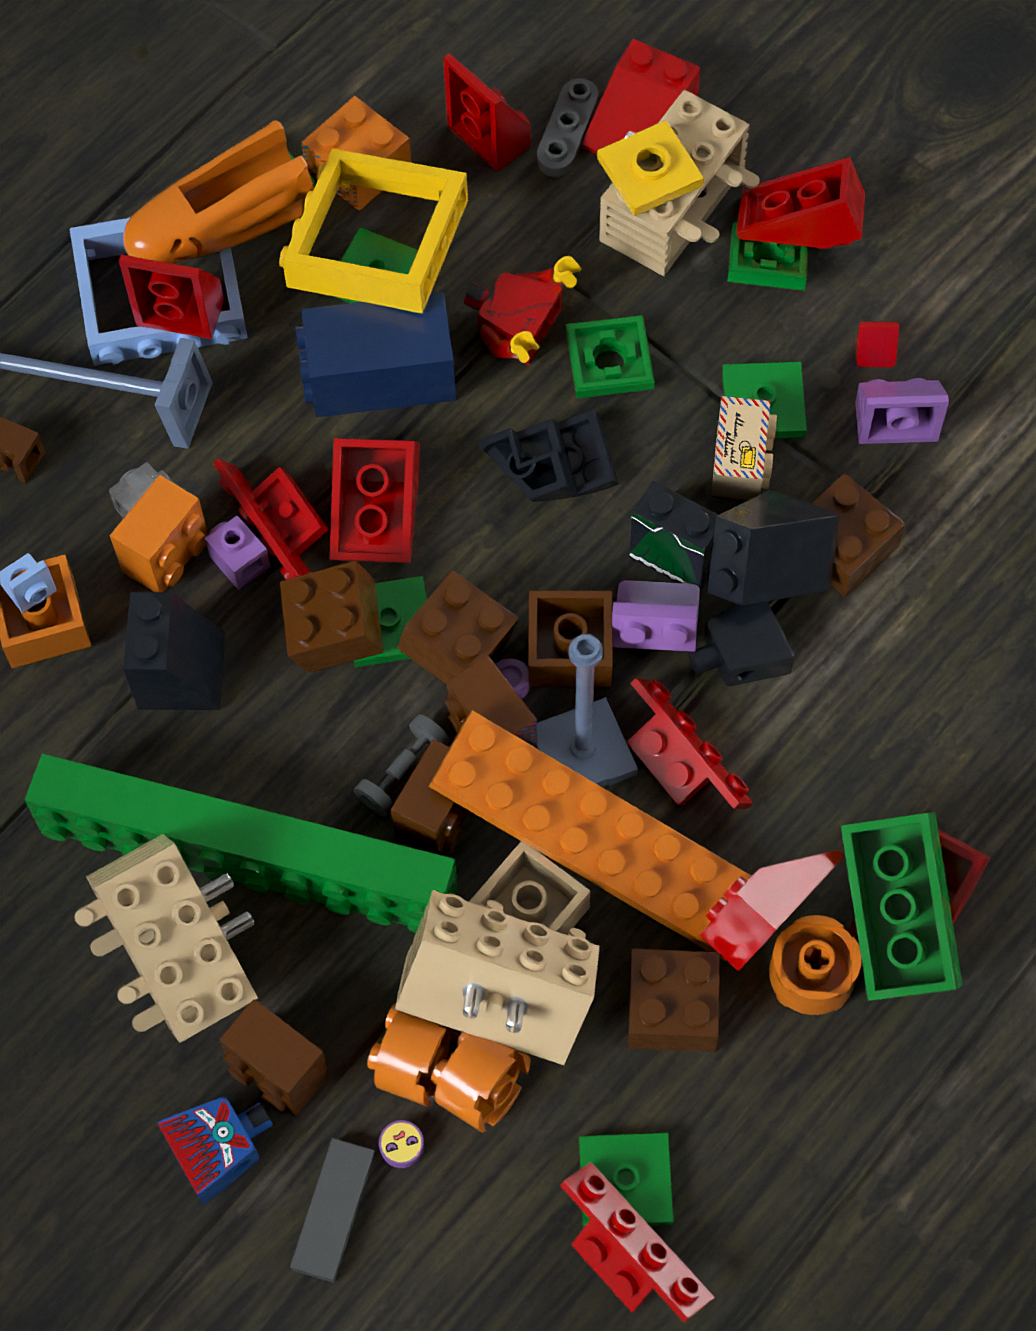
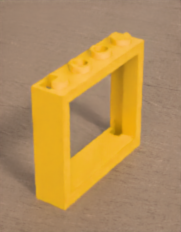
M332 148L326 163H321L319 166L317 184L314 190H309L306 195L305 210L302 217L297 218L294 222L289 246H284L280 254L279 266L284 268L286 287L423 314L468 202L466 173ZM340 183L438 201L409 274L309 256Z

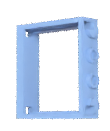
M130 218L70 228L87 342L94 366L107 363L115 365L124 360L140 357L154 358L163 353L174 352L180 338L195 340L198 348L218 343L225 345L229 344L230 341L248 338L231 247L220 251L230 310L220 312L212 339L142 326L99 333L88 260L127 254L124 248L123 233L126 223Z

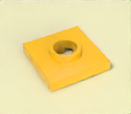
M667 120L597 150V159L633 216H637L700 188L704 184V177ZM650 154L660 156V162L664 166L658 171L648 172L641 169L637 163L644 159H650Z

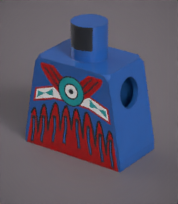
M221 1097L186 1110L157 1123L202 1205L212 1200L259 1160V1155L250 1139L273 1126L260 1102L236 1115L226 1097Z

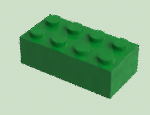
M935 812L842 825V837L868 1001L956 990L963 984Z

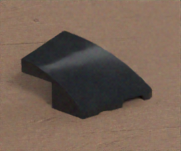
M594 409L559 423L552 418L518 432L509 428L478 440L479 447L492 458L500 469L533 502L573 498L619 485L599 413Z

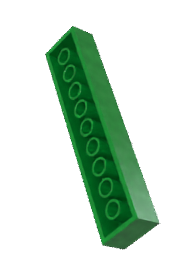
M41 754L25 797V802L39 830L50 839L65 841L67 837L81 841L82 845L89 849L103 852L106 848L121 851V854L124 856L164 834L175 844L187 868L202 872V875L209 880L214 881L222 875L228 874L231 880L243 883L245 888L253 892L264 894L268 890L283 893L285 898L295 903L308 904L310 900L325 904V907L334 913L348 915L350 911L364 914L368 920L376 924L390 925L391 922L407 925V928L413 933L418 931L420 921L424 916V911L427 904H429L433 890L443 894L456 895L458 889L456 864L453 858L46 754Z

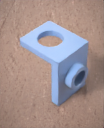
M29 553L0 571V585L22 613L57 591L48 566L43 560L36 563ZM27 570L12 580L17 572Z

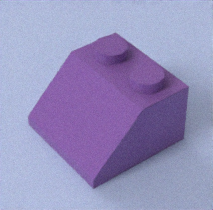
M913 378L900 382H887L875 379L867 383H859L855 401L859 444L938 442L949 403L948 394L940 381Z

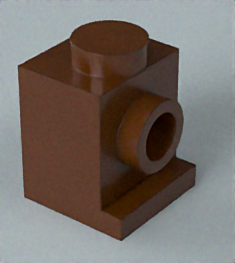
M0 416V470L9 471V469L16 471L19 481L27 483L46 453L38 432Z

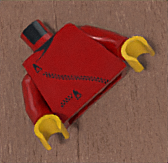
M565 256L556 262L554 268L540 272L515 275L510 273L500 274L491 290L474 283L469 287L464 304L479 311L477 315L478 332L482 341L495 358H517L520 362L530 365L562 310V287L559 286L564 284L566 287L572 288L577 283V279L572 273L580 272L581 267L574 258Z

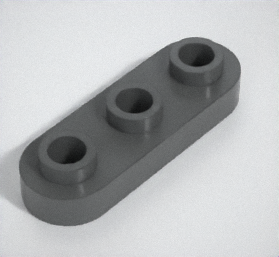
M578 78L567 82L563 86L537 150L538 167L547 176H565L575 165L581 150V143L598 107V89L594 83L587 79ZM566 121H568V122H570V123H572V124H570V125H565V124H563V123L566 122ZM557 151L560 154L554 155L551 152Z

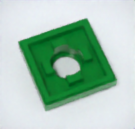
M733 222L727 282L805 291L808 247L742 240L738 238L736 233L738 223ZM761 259V263H757L756 260Z
M643 315L566 324V337L576 399L654 389L655 382ZM614 352L622 357L624 366L621 368L620 365L604 367V370L596 366V359L602 353Z

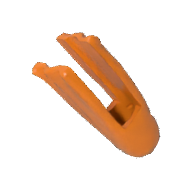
M277 120L272 121L258 132L176 181L143 205L131 216L124 228L123 242L128 256L177 264L186 260L211 255L250 241L301 217L305 210L306 195L309 190H314V185L307 169V162L302 155L291 160L286 145L285 130L281 123Z

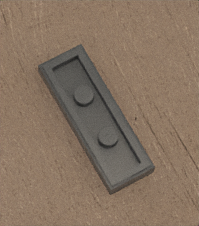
M332 1138L290 1265L292 1271L335 1283L375 1157L374 1150Z

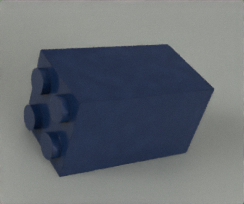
M444 292L430 294L423 314L365 302L301 309L303 325H296L301 378L305 402L314 403L316 417L456 400L454 362Z

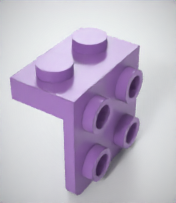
M628 580L620 582L618 585L617 602L613 603L612 612L613 647L695 652L700 588L695 584Z

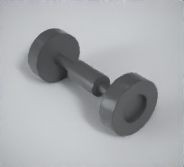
M418 714L409 724L411 731L418 738L417 742L410 750L404 749L386 770L388 776L383 782L377 786L366 779H362L354 788V793L358 799L382 817H386L394 805L385 791L394 780L399 782L418 760L416 755L424 745L429 746L432 739L444 745H447L450 741L445 731L424 715Z

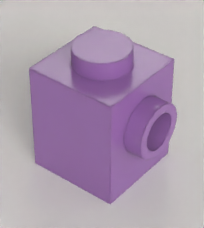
M235 516L228 522L219 523L211 530L209 536L205 538L209 557L238 590L271 567L267 548L238 516Z

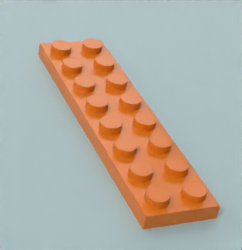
M473 710L467 716L428 786L709 952L717 951L700 936L711 923L705 917L706 914L724 897V893L740 876L746 881L752 877ZM720 955V959L725 961L726 959Z

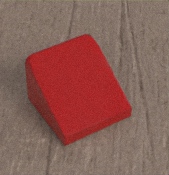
M859 322L855 342L856 364L858 367L892 368L895 366L899 323Z

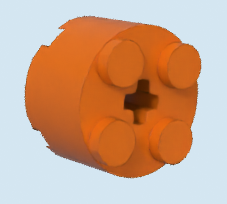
M821 915L805 916L794 921L777 937L770 961L769 976L776 997L782 1005L799 1013L821 1015L840 1009L850 997L860 972L861 953L856 939L843 928L844 925L840 922ZM816 961L820 970L812 969L809 962Z
M393 1004L386 1018L385 1027L387 1031L381 1044L376 1043L369 1054L367 1066L369 1069L375 1070L374 1081L378 1089L424 1106H430L429 1096L435 1098L437 1087L436 1084L431 1082L432 1073L441 1060L450 1059L453 1054L449 1052L451 1039L458 1041L460 1031L396 1010V1004Z
M462 1032L457 1041V1049L450 1059L441 1060L432 1073L431 1082L437 1085L435 1101L438 1105L478 1131L485 1132L484 1124L487 1122L495 1126L516 1100L522 1087L515 1082L520 1071L528 1075L531 1062L530 1057L522 1051Z

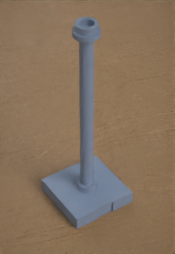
M185 338L179 339L163 382L0 353V369L157 397L155 407L173 446L186 449L190 446L213 383L195 340Z
M584 634L576 637L569 646V658L576 666V709L537 723V749L601 787L610 786L637 776L638 768L607 699L603 698L593 702L594 667L602 659L603 648L598 639L592 635Z

